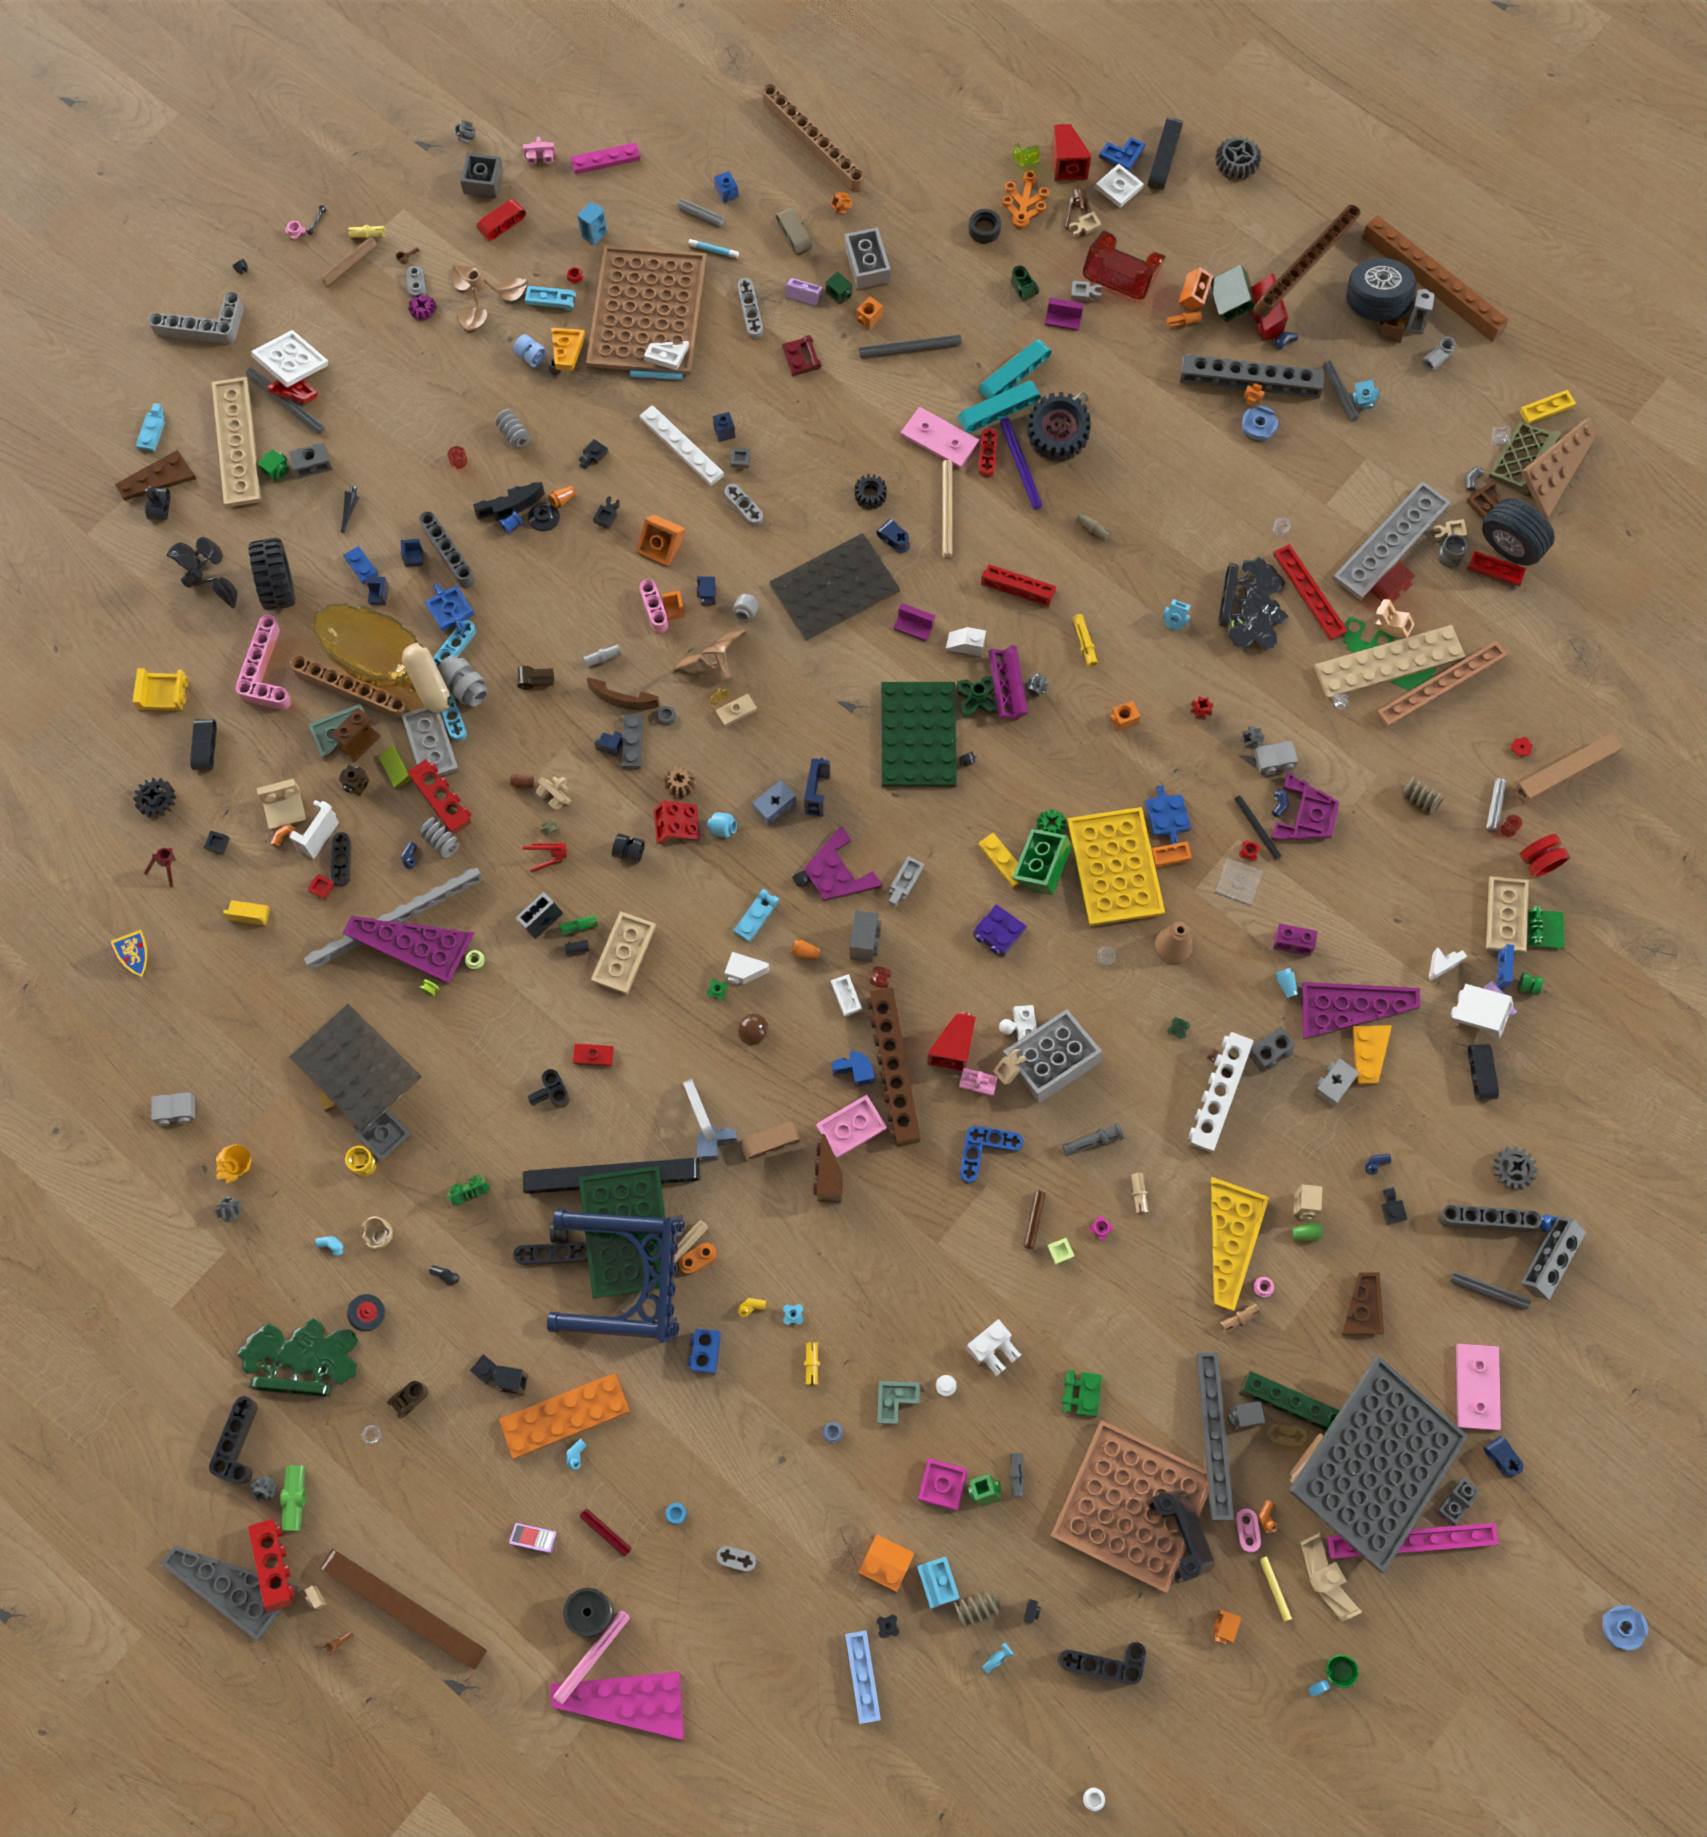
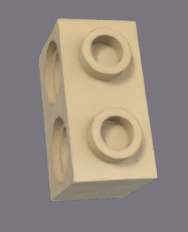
M1302 1184L1294 1194L1293 1216L1299 1217V1220L1310 1221L1311 1218L1314 1219L1321 1211L1322 1187Z

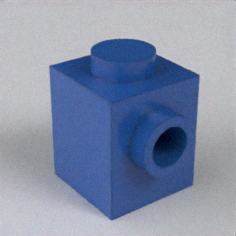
M729 171L714 177L715 190L723 203L739 197L738 186Z

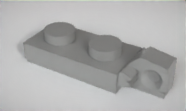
M910 856L906 858L890 887L889 894L892 895L889 900L890 906L896 908L900 899L905 901L923 871L924 863Z

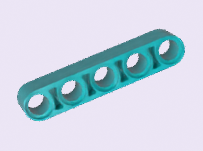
M1040 339L1035 340L987 378L979 386L978 392L984 398L990 399L1011 389L1044 363L1052 354V350Z
M1027 381L959 413L957 419L965 432L971 433L1035 404L1040 400L1041 394L1033 381Z

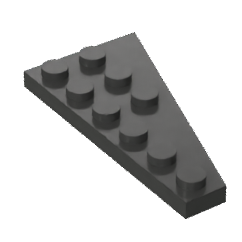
M174 1546L160 1563L256 1641L261 1640L284 1609L266 1612L256 1572ZM280 1581L274 1582V1583L272 1584L271 1588H272V1589H277V1588H279V1587L281 1586L282 1582H280ZM293 1585L294 1593L296 1594L300 1587Z

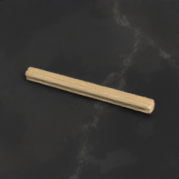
M951 460L943 461V557L952 556Z
M699 1220L678 1243V1251L675 1255L674 1263H677L708 1229V1226L703 1221ZM641 1292L632 1293L621 1304L619 1310L623 1314L628 1312L638 1301Z

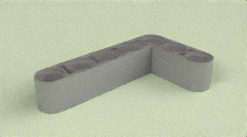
M232 291L224 296L218 320L153 313L148 317V323L157 336L231 344L237 337L244 306L239 294Z

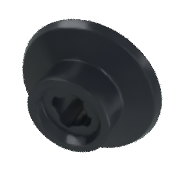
M549 503L535 505L528 514L529 524L538 531L552 530L560 521L559 510Z

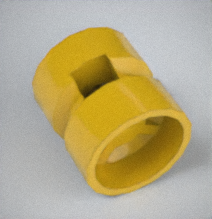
M355 1146L346 1153L345 1163L355 1175L367 1177L375 1171L376 1159L367 1148Z

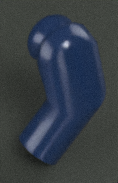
M1281 332L1275 340V348L1282 350L1288 341H1297L1298 333Z
M1277 790L1274 793L1275 799L1278 800V805L1272 811V814L1276 818H1279L1289 806L1288 794L1284 790Z

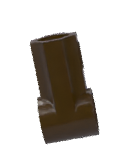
M521 666L517 669V687L520 689L528 690L534 686L554 685L553 668L534 669L530 666Z

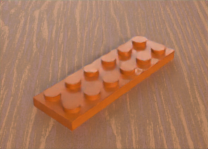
M615 1372L503 1417L499 1421L511 1457L516 1459L630 1413Z

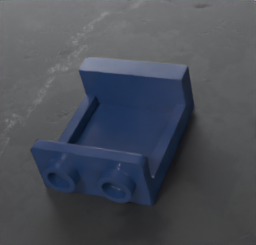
M825 758L811 759L804 798L805 814L824 817V796L816 795L819 778L830 779L831 777L830 761H827Z

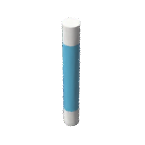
M691 239L688 242L690 247L736 259L739 256L738 251Z

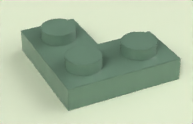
M879 1381L877 1424L898 1425L899 1404L919 1405L920 1383Z

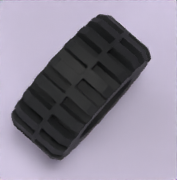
M275 537L252 541L248 546L250 564L262 608L271 611L292 607L295 604V594L282 540Z

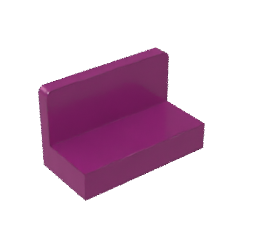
M1049 298L1045 325L1078 331L1084 303Z
M901 603L893 629L927 641L935 624V615Z

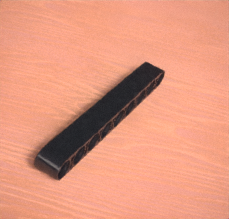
M685 1158L528 1170L522 1172L523 1193L535 1194L580 1190L579 1177L659 1166L661 1184L699 1181L701 1179L700 1159Z

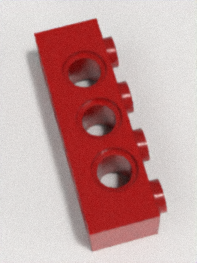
M425 759L407 771L408 776L452 835H455L471 824L470 817L472 815L466 807L462 808L458 803L461 800L457 794L449 791L447 787L450 785L446 779L438 776V769L434 763H429ZM426 779H435L432 785L425 784ZM438 793L446 794L443 800L436 799ZM453 807L457 809V812L454 815H449L447 813V810L449 808Z
M269 1519L249 1525L248 1530L266 1612L269 1613L292 1606L291 1598L295 1597L293 1585L288 1584L287 1578L291 1577L289 1565H284L283 1557H287L284 1544L280 1545L279 1537H283L280 1524L276 1525L274 1519ZM273 1541V1545L270 1548H263L266 1542ZM270 1562H278L274 1568H267ZM276 1581L282 1582V1584H281V1586H280L279 1588H277V1589H272V1588H271V1586H272V1584H273L274 1582H276Z

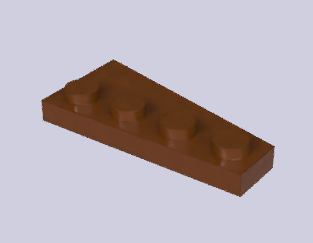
M176 450L121 480L115 486L123 499L127 501L146 495L145 490L149 486L154 488H164L172 484L176 486L188 479L190 481L195 480L196 477L180 452Z

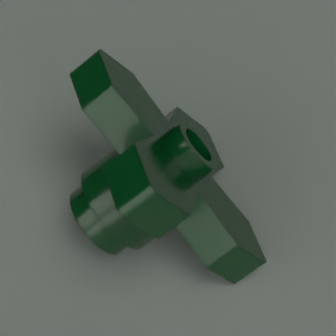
M993 676L982 677L980 682L974 684L968 679L957 681L958 694L967 698L961 704L963 717L974 716L979 707L988 714L998 713L996 698L989 695L995 689Z

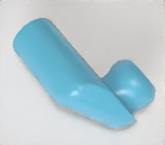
M336 1237L316 1238L317 1248L329 1247L334 1256L343 1254V1243Z
M581 1438L567 1451V1465L572 1470L580 1468V1453L587 1447Z

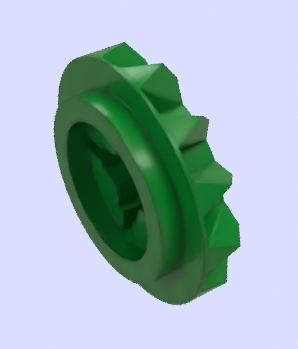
M1047 809L1038 816L1037 829L1063 834L1067 826V819L1057 809ZM1048 819H1050L1051 821L1056 819V826L1050 825L1047 827L1049 822Z

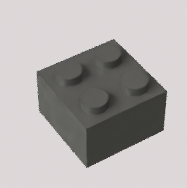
M467 153L460 179L463 194L497 198L503 174L501 157Z
M855 910L850 942V959L873 962V957L878 955V938H880L882 920H878V913Z

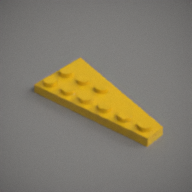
M1212 1177L1211 1213L1214 1305L1234 1312L1269 1197Z

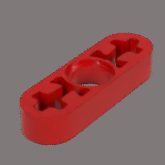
M992 428L983 430L981 435L979 474L986 478L991 477L995 472L998 435L996 430ZM988 435H991V444L987 443ZM985 450H991L993 454L991 456H986L983 452ZM986 462H989V470H988V471L985 470V463H986Z

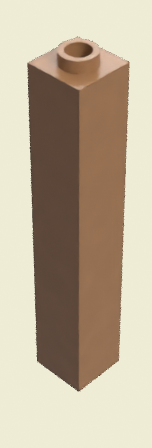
M1610 733L1520 782L1514 791L1523 804L1526 805L1616 756L1623 748L1621 742L1613 733Z

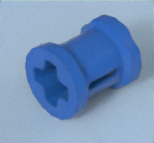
M515 511L511 512L512 515L505 520L501 519L499 521L502 529L508 535L512 529L518 525H523L521 518Z

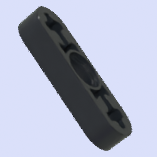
M339 832L332 838L331 879L336 886L343 887L350 881L351 840L346 833ZM342 838H344V840L346 841L342 843V848L344 850H341V846L338 843L341 841ZM340 855L346 856V861L342 864L336 862L337 857ZM339 869H342V874L344 876L342 877L341 881H339L336 878L340 876Z

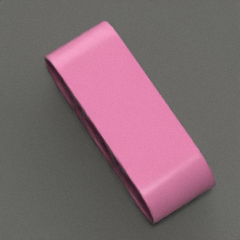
M644 580L640 584V592L652 629L656 633H664L668 629V621L656 584L652 580Z

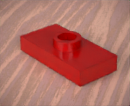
M575 1043L573 1064L612 1067L614 1046Z

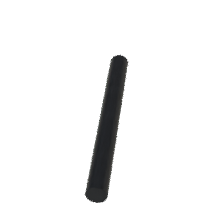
M1241 795L1237 796L1234 800L1275 860L1282 857L1248 805Z

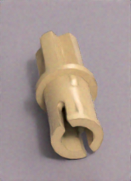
M1134 1173L1131 1175L1136 1214L1149 1212L1146 1199L1148 1192L1145 1191L1143 1174Z

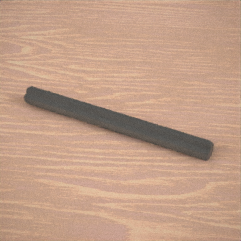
M958 334L859 347V356L869 357L961 345L962 338Z
M252 367L246 370L247 377L316 433L321 434L324 431V425L295 401L269 393L267 386L272 383Z

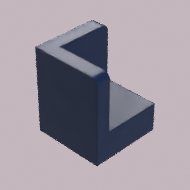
M419 539L401 540V558L405 567L423 565V548Z
M367 576L366 584L369 588L368 603L386 605L389 587L386 578Z
M615 731L613 735L603 732L599 740L595 739V748L617 757L623 744L622 733Z

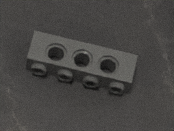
M1557 1216L1521 1284L1533 1296L1550 1300L1586 1231L1574 1219Z

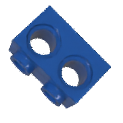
M696 1328L695 1334H691L690 1346H693V1352L688 1355L687 1362L691 1372L716 1375L721 1340L720 1331ZM704 1336L711 1338V1342L707 1346L700 1345V1339ZM700 1357H706L708 1363L706 1366L700 1367L697 1365V1360Z

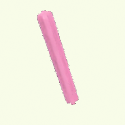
M621 1610L557 1690L553 1697L558 1703L563 1704L628 1622L630 1617L627 1613Z

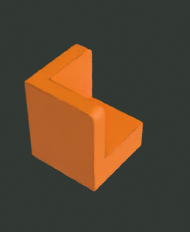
M680 591L662 594L667 620L685 617Z

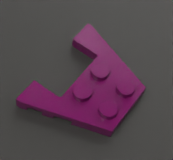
M1288 772L1283 790L1302 794L1295 827L1276 822L1271 840L1331 838L1339 801L1319 789L1317 791L1309 786V783L1306 781H1301L1294 777V774Z
M842 826L839 827L804 868L808 879L823 901L882 887L881 882L873 871L855 880L836 853L837 850L851 842L850 837Z

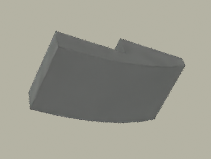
M1462 1477L1436 1513L1452 1526H1455L1481 1490Z

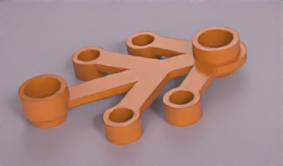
M1027 171L1023 176L1025 187L1022 197L1015 189L1016 185L1014 182H1007L1005 186V191L1011 196H1004L1002 205L1013 215L1012 222L1019 229L1025 228L1029 224L1030 218L1039 213H1044L1046 210V203L1040 200L1048 198V188H1040L1038 194L1029 198L1031 187L1036 184L1037 175L1034 171ZM1012 197L1014 198V200H1015V201L1018 203V205L1020 206V210H1019V211H1018L1017 208L1012 204V201H1013ZM1036 203V208L1026 212L1028 207Z

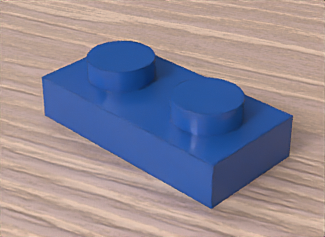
M359 546L343 555L363 585L366 583L367 576H379Z

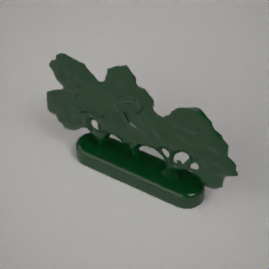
M312 1317L305 1323L304 1327H299L293 1332L292 1339L285 1340L279 1328L271 1323H266L259 1328L258 1332L252 1333L251 1336L247 1337L246 1345L240 1347L237 1356L243 1360L242 1369L245 1373L252 1374L262 1368L269 1375L268 1377H252L249 1383L250 1389L264 1392L330 1397L331 1385L321 1383L320 1379L329 1376L336 1384L342 1385L349 1378L356 1376L357 1363L347 1355L358 1343L357 1338L354 1336L355 1333L350 1329L336 1330L325 1337L322 1330L323 1325ZM269 1357L272 1360V1369H270L271 1365H266L265 1358ZM259 1361H261V1362L263 1363L262 1366H259V1365H258V1362H259ZM281 1362V1364L278 1367H276V1363ZM283 1366L292 1367L294 1370L292 1380L276 1378V1371ZM322 1367H326L325 1372L321 1373ZM307 1371H313L315 1380L314 1382L298 1380V1375Z

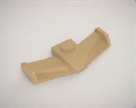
M1317 1533L1300 1542L1310 1577L1309 1582L1314 1591L1320 1595L1342 1622L1361 1613L1362 1611L1340 1587L1341 1584L1347 1581L1337 1562L1328 1565L1321 1534Z

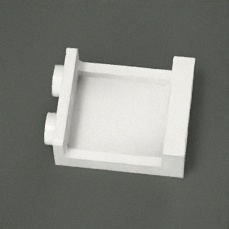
M316 800L313 804L319 813L305 834L302 836L293 831L289 836L297 850L312 859H315L339 823L336 814L331 810L332 807L324 801L320 803Z
M1465 984L1464 989L1460 990L1458 994V1005L1453 1007L1451 1012L1454 1025L1459 1026V1023L1491 1031L1492 1037L1500 1039L1513 1007L1512 996Z

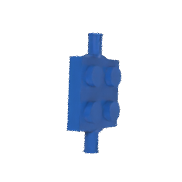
M439 583L436 584L437 587L433 585L436 595L426 601L425 604L441 631L443 632L456 625L460 633H463V630L465 632L466 627L463 621L475 614L459 587L455 586L443 591Z
M1159 785L1156 787L1158 797L1147 799L1144 802L1153 837L1169 836L1171 844L1179 843L1177 834L1188 832L1191 829L1182 794L1166 795L1164 786Z

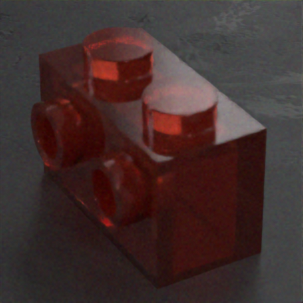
M1400 561L1377 581L1370 591L1381 602L1383 599H1387L1394 603L1401 596L1399 593L1402 590L1406 592L1413 585L1412 580L1416 576Z

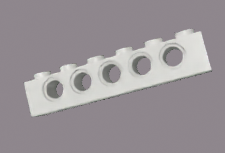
M1233 1032L1228 1037H1224L1221 1047L1224 1048L1222 1055L1218 1054L1214 1064L1217 1066L1216 1072H1212L1208 1080L1211 1086L1209 1091L1205 1090L1201 1102H1204L1202 1110L1198 1109L1194 1119L1198 1122L1195 1128H1191L1188 1139H1191L1189 1145L1210 1153L1214 1151L1254 1040ZM1228 1051H1235L1238 1058L1236 1060L1230 1059ZM1228 1069L1231 1072V1077H1223L1221 1070ZM1215 1088H1223L1224 1096H1217ZM1208 1106H1216L1218 1109V1114H1210L1208 1112ZM1209 1124L1211 1133H1204L1201 1125Z

